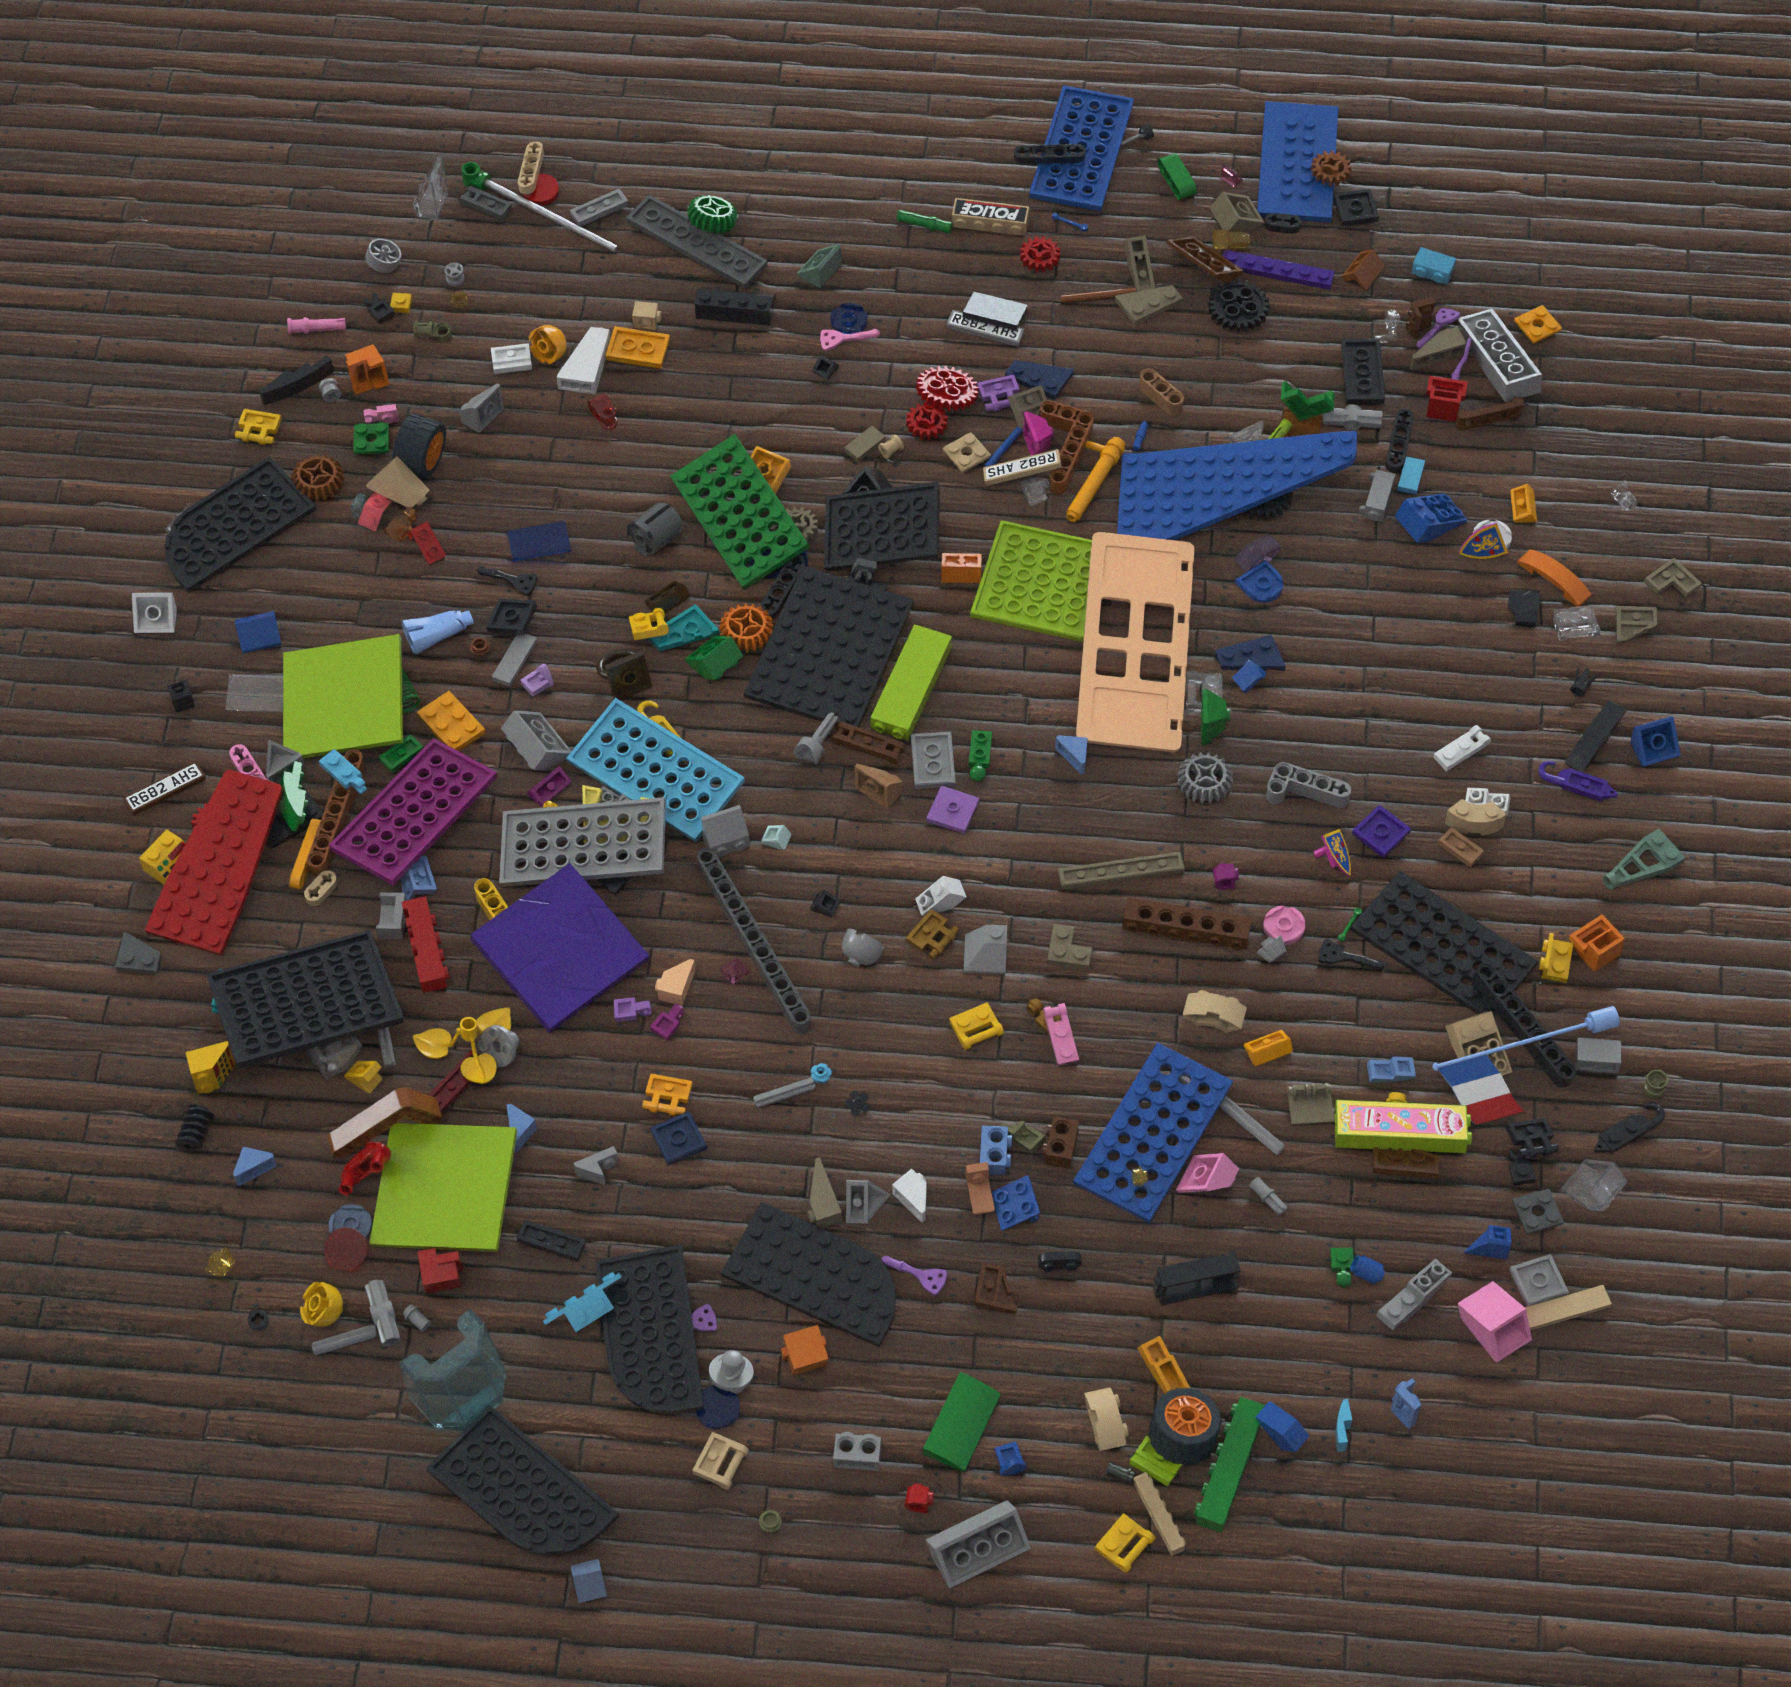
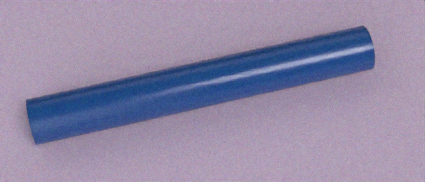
M1020 427L1014 429L986 462L984 467L997 463L1023 432Z

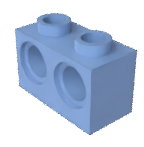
M982 1125L980 1163H988L989 1175H1006V1167L1011 1165V1154H1007V1148L1012 1146V1135H1008V1127ZM999 1139L1001 1142L995 1143L992 1140ZM997 1158L1000 1161L993 1162L991 1159Z

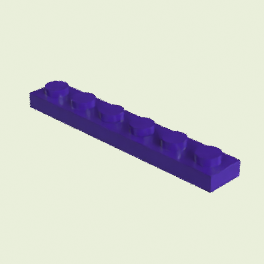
M1224 249L1222 255L1241 268L1243 273L1327 290L1331 289L1335 271L1226 249Z

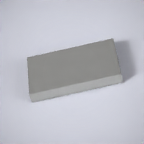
M951 732L911 734L915 789L940 788L941 786L956 787Z

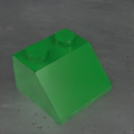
M713 636L684 660L705 679L717 680L724 675L725 670L736 666L739 663L738 660L743 657V654L731 636Z

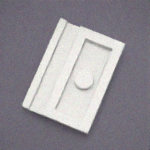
M529 343L491 348L494 374L532 370Z

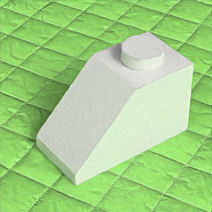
M910 1169L892 1184V1193L923 1223L926 1216L927 1181L922 1174Z

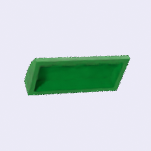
M959 1372L923 1447V1455L965 1472L1001 1394L983 1382Z

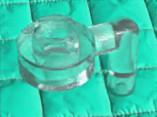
M1395 309L1386 310L1385 323L1387 329H1389V334L1374 335V339H1380V342L1396 341V327L1400 324V315L1396 313Z
M1624 480L1610 491L1609 496L1618 501V506L1622 510L1631 511L1637 506V500L1632 493L1624 491L1629 487V482Z

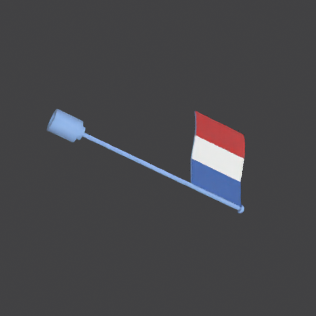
M1614 1006L1587 1013L1585 1023L1444 1063H1434L1433 1069L1435 1071L1439 1070L1451 1086L1460 1105H1466L1467 1114L1471 1115V1121L1478 1125L1524 1111L1512 1097L1501 1073L1488 1058V1054L1587 1027L1592 1033L1619 1027V1016Z

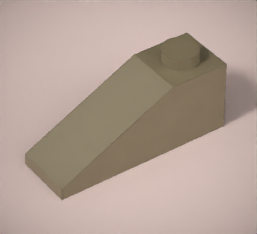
M1146 236L1127 238L1124 242V247L1136 292L1155 289Z
M1458 327L1440 331L1412 356L1411 370L1464 356L1467 343Z
M818 1157L815 1159L810 1210L807 1211L811 1224L815 1223L816 1226L825 1228L842 1222V1212L821 1159Z

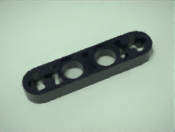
M1079 144L1020 145L1014 149V160L1019 164L1081 163L1086 157L1085 147ZM1043 152L1045 155L1040 157L1036 153ZM1056 152H1062L1063 155H1062V156H1056L1054 153H1056Z
M1407 408L1400 409L1395 418L1386 460V468L1392 473L1400 472L1404 466L1414 418L1413 412ZM1403 417H1407L1405 424L1402 423ZM1403 430L1406 432V435L1400 436L1396 432ZM1399 445L1403 447V450L1397 451L1393 447ZM1394 457L1398 458L1396 465L1393 464Z
M800 554L784 564L760 605L763 611L769 609L772 605L773 610L768 612L772 619L776 618L789 597L802 566H805V559ZM797 562H800V565L797 564V565L795 566V568H794V571H792V570H793V564H796ZM791 576L793 580L786 583L782 581V578ZM776 591H781L784 593V595L780 598H776L773 596V593Z

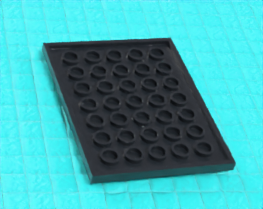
M802 566L746 687L744 698L821 722L832 712L839 718L834 726H837L839 722H844L860 727L912 610L914 599Z
M371 930L206 974L237 1069L404 1023L402 1012Z

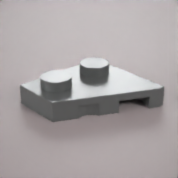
M124 932L115 969L121 972L158 975L162 956L157 950L129 933Z

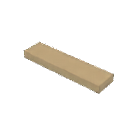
M1600 1285L1525 1308L1531 1331L1610 1308L1612 1303L1604 1285Z

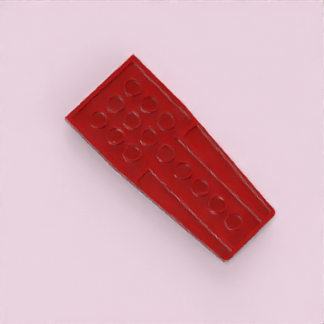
M226 770L165 882L145 927L147 934L216 955H223L246 902L283 794V788L280 784L233 770Z

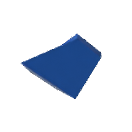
M1489 1225L1488 1229L1463 1253L1507 1260L1511 1247V1228Z

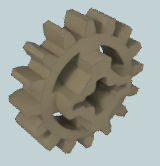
M794 506L792 511L787 508L786 511L807 543L808 538L813 540L814 534L818 533L816 515H811L810 509L805 512L804 507L797 510L796 506Z

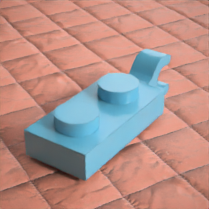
M335 749L319 760L320 766L346 789L352 786L359 794L367 790L364 786L366 783L362 779L361 772Z

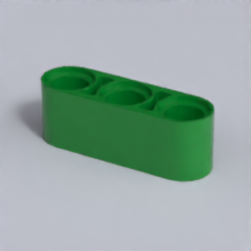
M1177 153L1158 159L1159 170L1178 200L1197 194L1196 184Z

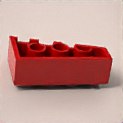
M426 896L401 902L422 993L447 988L446 979H450L447 966H442V962L445 961L443 949H438L437 944H441L439 931L434 932L433 927L437 926L435 914L430 915Z

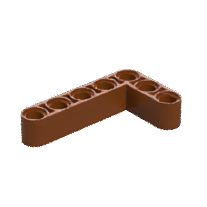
M1047 400L1040 405V417L1046 419L1048 426L1069 432L1060 451L1061 468L1053 469L1050 473V491L1060 495L1067 490L1084 453L1085 444L1093 433L1094 417L1088 411Z
M409 1088L394 1090L328 1134L327 1138L332 1156L334 1158L348 1156L404 1118L420 1124L440 1123L443 1118L437 1099Z

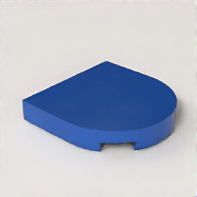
M1267 560L1235 580V584L1250 599L1256 602L1267 603L1274 601L1281 595L1283 590L1282 576Z

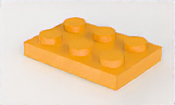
M614 326L605 355L606 360L662 369L670 342V335Z
M447 691L417 711V717L442 743L457 751L462 750L486 734L485 728L450 691Z

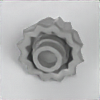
M1280 935L1274 939L1270 936L1261 943L1263 947L1257 951V954L1270 963L1286 952L1282 936Z

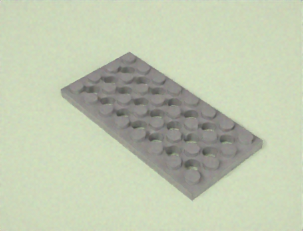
M665 798L503 811L499 884L501 887L541 884L569 863L572 864L584 880L664 874ZM649 816L646 822H639L641 817ZM624 817L629 818V820H628L627 823H625V824H620V823H619V821H620L622 818H624ZM603 819H608V820H609V822H608L606 825H604V826H600V825H599V822H600L601 820H603ZM582 821L589 822L586 827H579ZM562 823H569L565 829H559ZM541 825H548V828L546 830H538ZM522 826H528L527 831L523 833L518 832ZM640 835H649L647 839L639 840ZM621 836H628V839L626 841H618ZM600 838H608L607 842L603 844L598 843ZM581 839H588L585 845H578ZM561 841H568L564 847H558ZM540 843H547V846L545 848H537ZM521 844H527L526 849L522 851L517 850ZM641 852H648L645 858H638ZM620 854H628L626 859L618 860ZM602 855H606V856H607V859H606L605 861H603V862H598V861H597V859H598L600 856H602ZM587 857L584 863H577L579 858ZM560 859H567L565 864L557 865ZM539 861H547L544 866L537 867ZM520 862H526L525 867L521 869L516 868Z

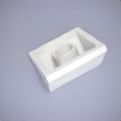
M132 593L134 633L175 632L177 607L173 593Z

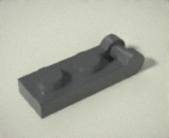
M468 186L465 194L461 195L458 199L462 206L472 207L500 220H503L512 209L510 202L472 186Z

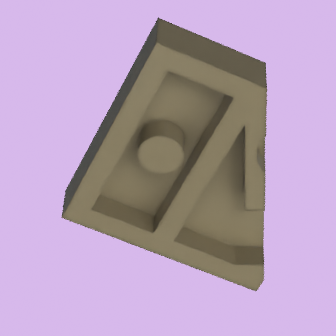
M1042 385L1008 397L1018 427L1023 430L1024 412L1028 411L1037 416L1039 415L1040 405L1042 402L1047 401Z
M1616 606V644L1624 643L1656 629L1657 607Z

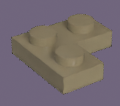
M1675 558L1645 577L1644 583L1657 595L1673 585L1685 597L1701 588L1702 584Z
M1054 924L1047 964L1089 970L1092 947L1072 945L1074 927Z

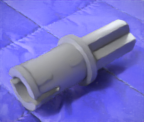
M1260 1177L1255 1178L1250 1183L1249 1187L1260 1196L1261 1202L1267 1203L1276 1214L1282 1215L1287 1210V1206L1275 1195V1190L1270 1189Z

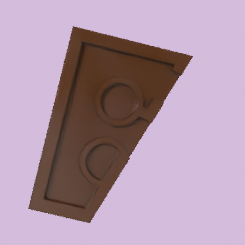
M1374 1147L1373 1173L1438 1179L1439 1156L1420 1149L1404 1151L1402 1148L1398 1150H1392V1148L1381 1150L1378 1147Z

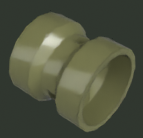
M1661 1070L1650 1071L1644 1083L1643 1090L1645 1094L1655 1099L1663 1096L1668 1084L1667 1075Z

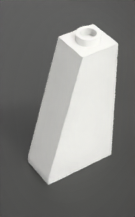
M590 327L558 373V389L596 395L606 360L605 355L610 342L609 329Z

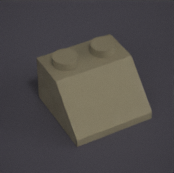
M1222 192L1209 207L1214 218L1220 224L1223 233L1226 235L1241 236L1264 224L1249 196Z

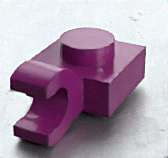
M676 1003L668 1014L662 1011L650 1026L651 1031L668 1041L680 1026V1021L678 1020L684 1015L683 1007Z

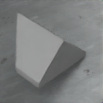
M268 740L267 781L279 784L284 771L290 773L294 761L302 763V768H304L302 755L299 752Z
M847 1180L846 1223H868L890 1194L869 1180Z

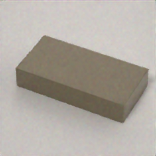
M871 426L846 445L844 452L856 462H859L874 451L880 443H884L886 436Z

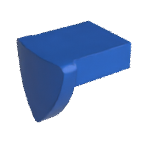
M1248 660L1232 678L1242 691L1247 693L1266 676V672L1256 663Z
M1016 1441L995 1447L994 1451L1001 1468L999 1470L1001 1476L1016 1474L1027 1468Z

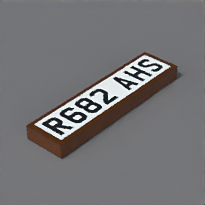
M195 761L123 797V800L132 816H135L206 780V776Z

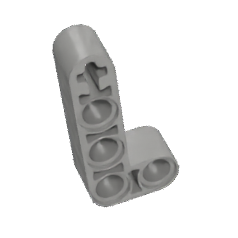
M1281 762L1275 766L1269 779L1266 799L1271 804H1280L1285 799L1287 791L1337 808H1344L1349 804L1351 787L1346 782Z

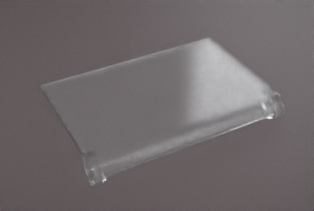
M229 674L225 710L283 712V675Z

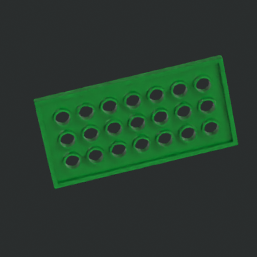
M736 434L730 436L670 476L744 590L810 548L806 539ZM727 457H733V460L731 462H724ZM717 467L714 473H708L710 468ZM737 470H742L739 476H733ZM695 478H701L699 483L692 484ZM720 481H726L724 486L717 487ZM745 484H751L748 490H742ZM703 492H710L707 497L701 498ZM735 494L731 501H726L727 496ZM760 497V501L758 503H751L754 498ZM713 505H719L716 511H710ZM744 508L741 514H735L737 509ZM764 511H770L767 517L761 518V514ZM722 519H728L726 524L719 525ZM747 522H753L750 528H744ZM773 525H779L776 531H770ZM737 533L735 538L728 539L729 534ZM756 536H762L759 542H753ZM782 539H788L785 545H779ZM739 547H746L744 552L737 553ZM765 550H771L768 556H762ZM748 561H755L753 566L746 567Z

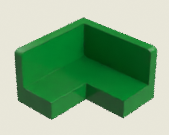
M1287 381L1282 382L1281 400L1299 421L1334 411L1335 393L1333 391L1306 398L1299 388L1293 389Z

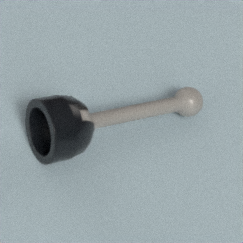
M1147 123L1140 127L1139 134L1122 141V145L1139 137L1145 140L1154 137L1150 124Z

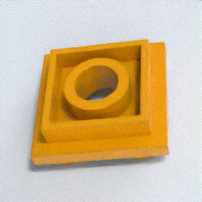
M1543 305L1514 318L1515 323L1533 344L1562 331V327Z

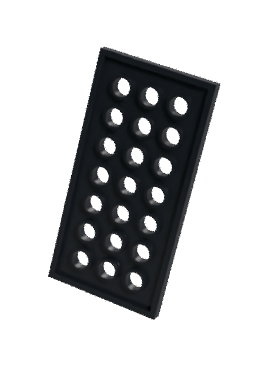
M1402 871L1396 874L1351 926L1352 932L1477 1015L1492 1011L1494 1017L1497 1012L1485 998L1478 994L1480 991L1473 983V976L1476 972L1473 968L1475 965L1482 963L1493 965L1515 992L1538 963V960ZM1405 894L1408 895L1410 899L1407 901H1403L1399 898V896ZM1424 906L1427 908V911L1420 912L1416 907ZM1393 908L1396 909L1398 913L1395 915H1391L1387 912V910ZM1441 917L1444 919V922L1436 923L1433 919ZM1412 920L1415 922V925L1407 926L1404 921ZM1381 922L1385 924L1386 927L1383 929H1379L1375 926V924ZM1453 928H1457L1461 930L1462 933L1459 935H1455L1450 930ZM1429 931L1432 936L1424 937L1421 933ZM1400 934L1403 939L1395 940L1392 935ZM1476 940L1479 945L1471 946L1468 941ZM1441 942H1445L1450 947L1447 949H1442L1441 947H1439L1438 944ZM1416 945L1420 950L1416 952L1411 951L1409 946ZM1493 951L1496 956L1488 957L1485 952ZM1464 954L1467 959L1459 960L1456 958V955ZM1430 956L1435 957L1437 962L1430 963L1426 958ZM1509 962L1514 967L1506 969L1502 964ZM1451 968L1455 973L1451 975L1446 974L1444 969ZM1481 974L1484 978H1488L1485 974ZM1464 979L1470 980L1472 985L1465 986L1461 981ZM1494 990L1495 993L1501 994L1499 991Z

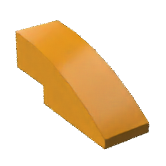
M1161 1336L1137 1348L1165 1394L1176 1388H1190L1173 1354L1170 1355Z

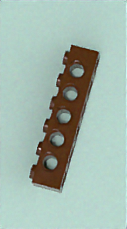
M1127 897L1122 929H1127L1130 932L1139 931L1154 936L1162 935L1172 939L1180 938L1190 940L1191 942H1204L1214 946L1222 945L1233 949L1247 950L1252 918Z

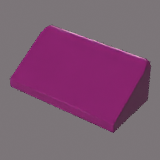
M558 766L526 793L543 807L546 801H550L572 781L562 768Z

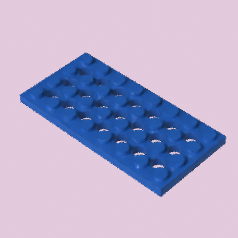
M1063 85L1044 145L1079 144L1086 147V157L1081 163L1038 164L1029 192V198L1102 211L1134 105V98ZM1074 103H1080L1081 105H1079V106H1074L1073 104H1074ZM1097 106L1098 109H1092L1091 107ZM1114 109L1116 112H1109V110ZM1070 116H1075V117H1077V118H1076V119H1070L1069 117H1070ZM1088 119H1092V120H1094V122H1091V123H1090V122H1087V120H1088ZM1105 123H1111L1112 125H1111V126H1106V125H1104V124H1105ZM1070 129L1072 132L1067 133L1065 130ZM1083 133H1089V134H1091V135H1089V136H1084V135H1082V134H1083ZM1106 136L1108 139H1101L1100 137ZM1099 149H1101V150H1103L1104 152L1098 153V152H1096V151L1099 150ZM1056 152V153H1054L1056 156H1062V155H1063L1062 152ZM1093 163H1098V164H1100V165H1099V166H1093L1092 164H1093ZM1053 170H1059L1060 172H1059V173H1053L1052 171H1053ZM1076 173L1078 176L1072 177L1070 174ZM1089 177H1095L1096 179H1094V180H1089L1088 178H1089ZM1050 183H1052V184H1055L1056 186H1054V187H1049V186H1047V185L1050 184ZM1067 187H1072V188H1074V189H1073V190H1066L1065 188H1067ZM1089 190L1092 193L1086 194L1084 191Z
M1157 1042L1074 1178L1073 1184L1150 1223L1232 1087L1233 1080ZM1162 1067H1169L1172 1072L1164 1075L1160 1072V1069ZM1182 1076H1187L1191 1081L1188 1084H1181L1179 1079ZM1152 1084H1159L1161 1090L1153 1092L1149 1087ZM1207 1086L1210 1091L1207 1094H1201L1198 1088ZM1176 1093L1181 1098L1180 1100L1173 1102L1168 1097L1169 1095ZM1142 1101H1148L1151 1107L1142 1109L1139 1104ZM1191 1103H1196L1200 1108L1197 1111H1190L1187 1106ZM1160 1111H1167L1170 1113V1116L1162 1119L1158 1116V1113ZM1137 1118L1141 1123L1138 1126H1131L1129 1120ZM1185 1120L1189 1123V1126L1182 1129L1177 1126V1123ZM1150 1128H1157L1160 1133L1157 1136H1151L1148 1134V1130ZM1125 1135L1130 1138V1141L1122 1144L1118 1141V1138ZM1169 1138H1176L1179 1143L1175 1146H1170L1166 1141ZM1145 1145L1149 1148V1151L1142 1154L1137 1151V1148ZM1110 1153H1117L1120 1158L1117 1161H1110L1108 1155ZM1159 1155H1165L1168 1161L1166 1163H1159L1156 1158ZM1129 1163H1136L1139 1168L1136 1171H1130L1126 1166ZM1105 1170L1109 1173V1176L1101 1179L1097 1176V1173ZM1153 1172L1157 1174L1158 1178L1154 1181H1149L1145 1176ZM1119 1180H1125L1128 1186L1120 1189L1116 1186V1183ZM1138 1190H1144L1147 1196L1140 1199L1135 1196V1193Z

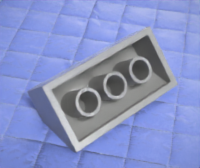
M1007 1500L926 1539L932 1558L949 1588L1031 1549L1017 1509Z

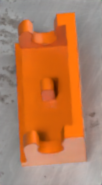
M942 553L941 583H980L982 554Z

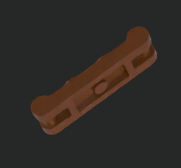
M1515 397L1511 402L1477 408L1472 411L1459 410L1455 427L1462 431L1519 418L1522 414L1524 400L1520 397Z
M844 722L837 724V731L830 738L831 742L836 745L842 744L886 759L891 764L898 763L899 755L905 749V745L900 741Z

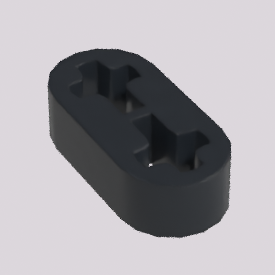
M1270 213L1266 216L1265 220L1266 229L1272 232L1295 234L1300 230L1301 219L1296 215Z

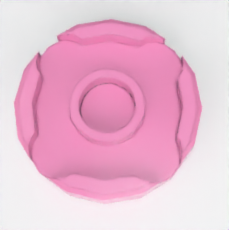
M1278 906L1272 908L1266 914L1263 923L1264 932L1268 938L1271 936L1273 939L1281 935L1284 945H1290L1302 938L1305 931V919L1302 913L1293 907Z

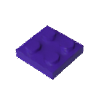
M1378 805L1353 829L1352 835L1382 858H1385L1410 834L1411 828L1381 805Z

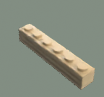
M1145 1472L1134 1477L1133 1484L1171 1556L1184 1551L1186 1542L1183 1537H1180L1178 1526L1172 1522V1515L1170 1512H1167L1164 1500L1161 1501L1160 1493L1157 1488H1154L1151 1476H1148Z

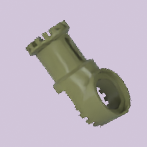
M434 321L429 323L413 322V326H415L413 327L415 329L413 330L414 337L429 336L430 338H436L439 342H447L452 338L451 327L448 323H434ZM441 330L448 331L445 335L438 334Z

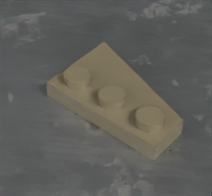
M1172 285L1116 295L1115 302L1132 323L1137 325L1183 303V297Z

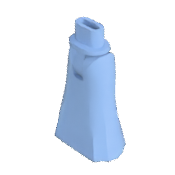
M469 610L462 613L460 611H448L430 617L402 621L404 634L414 655L457 634L463 629L465 630L466 626L474 624Z

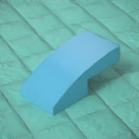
M1348 1399L1343 1400L1338 1414L1335 1433L1337 1452L1346 1451L1348 1444L1345 1429H1350L1352 1424Z

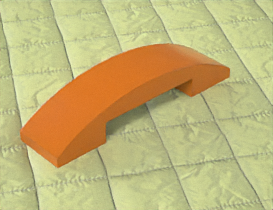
M1530 549L1517 561V564L1531 574L1536 571L1564 592L1563 597L1578 608L1591 597V592L1575 574L1546 554Z

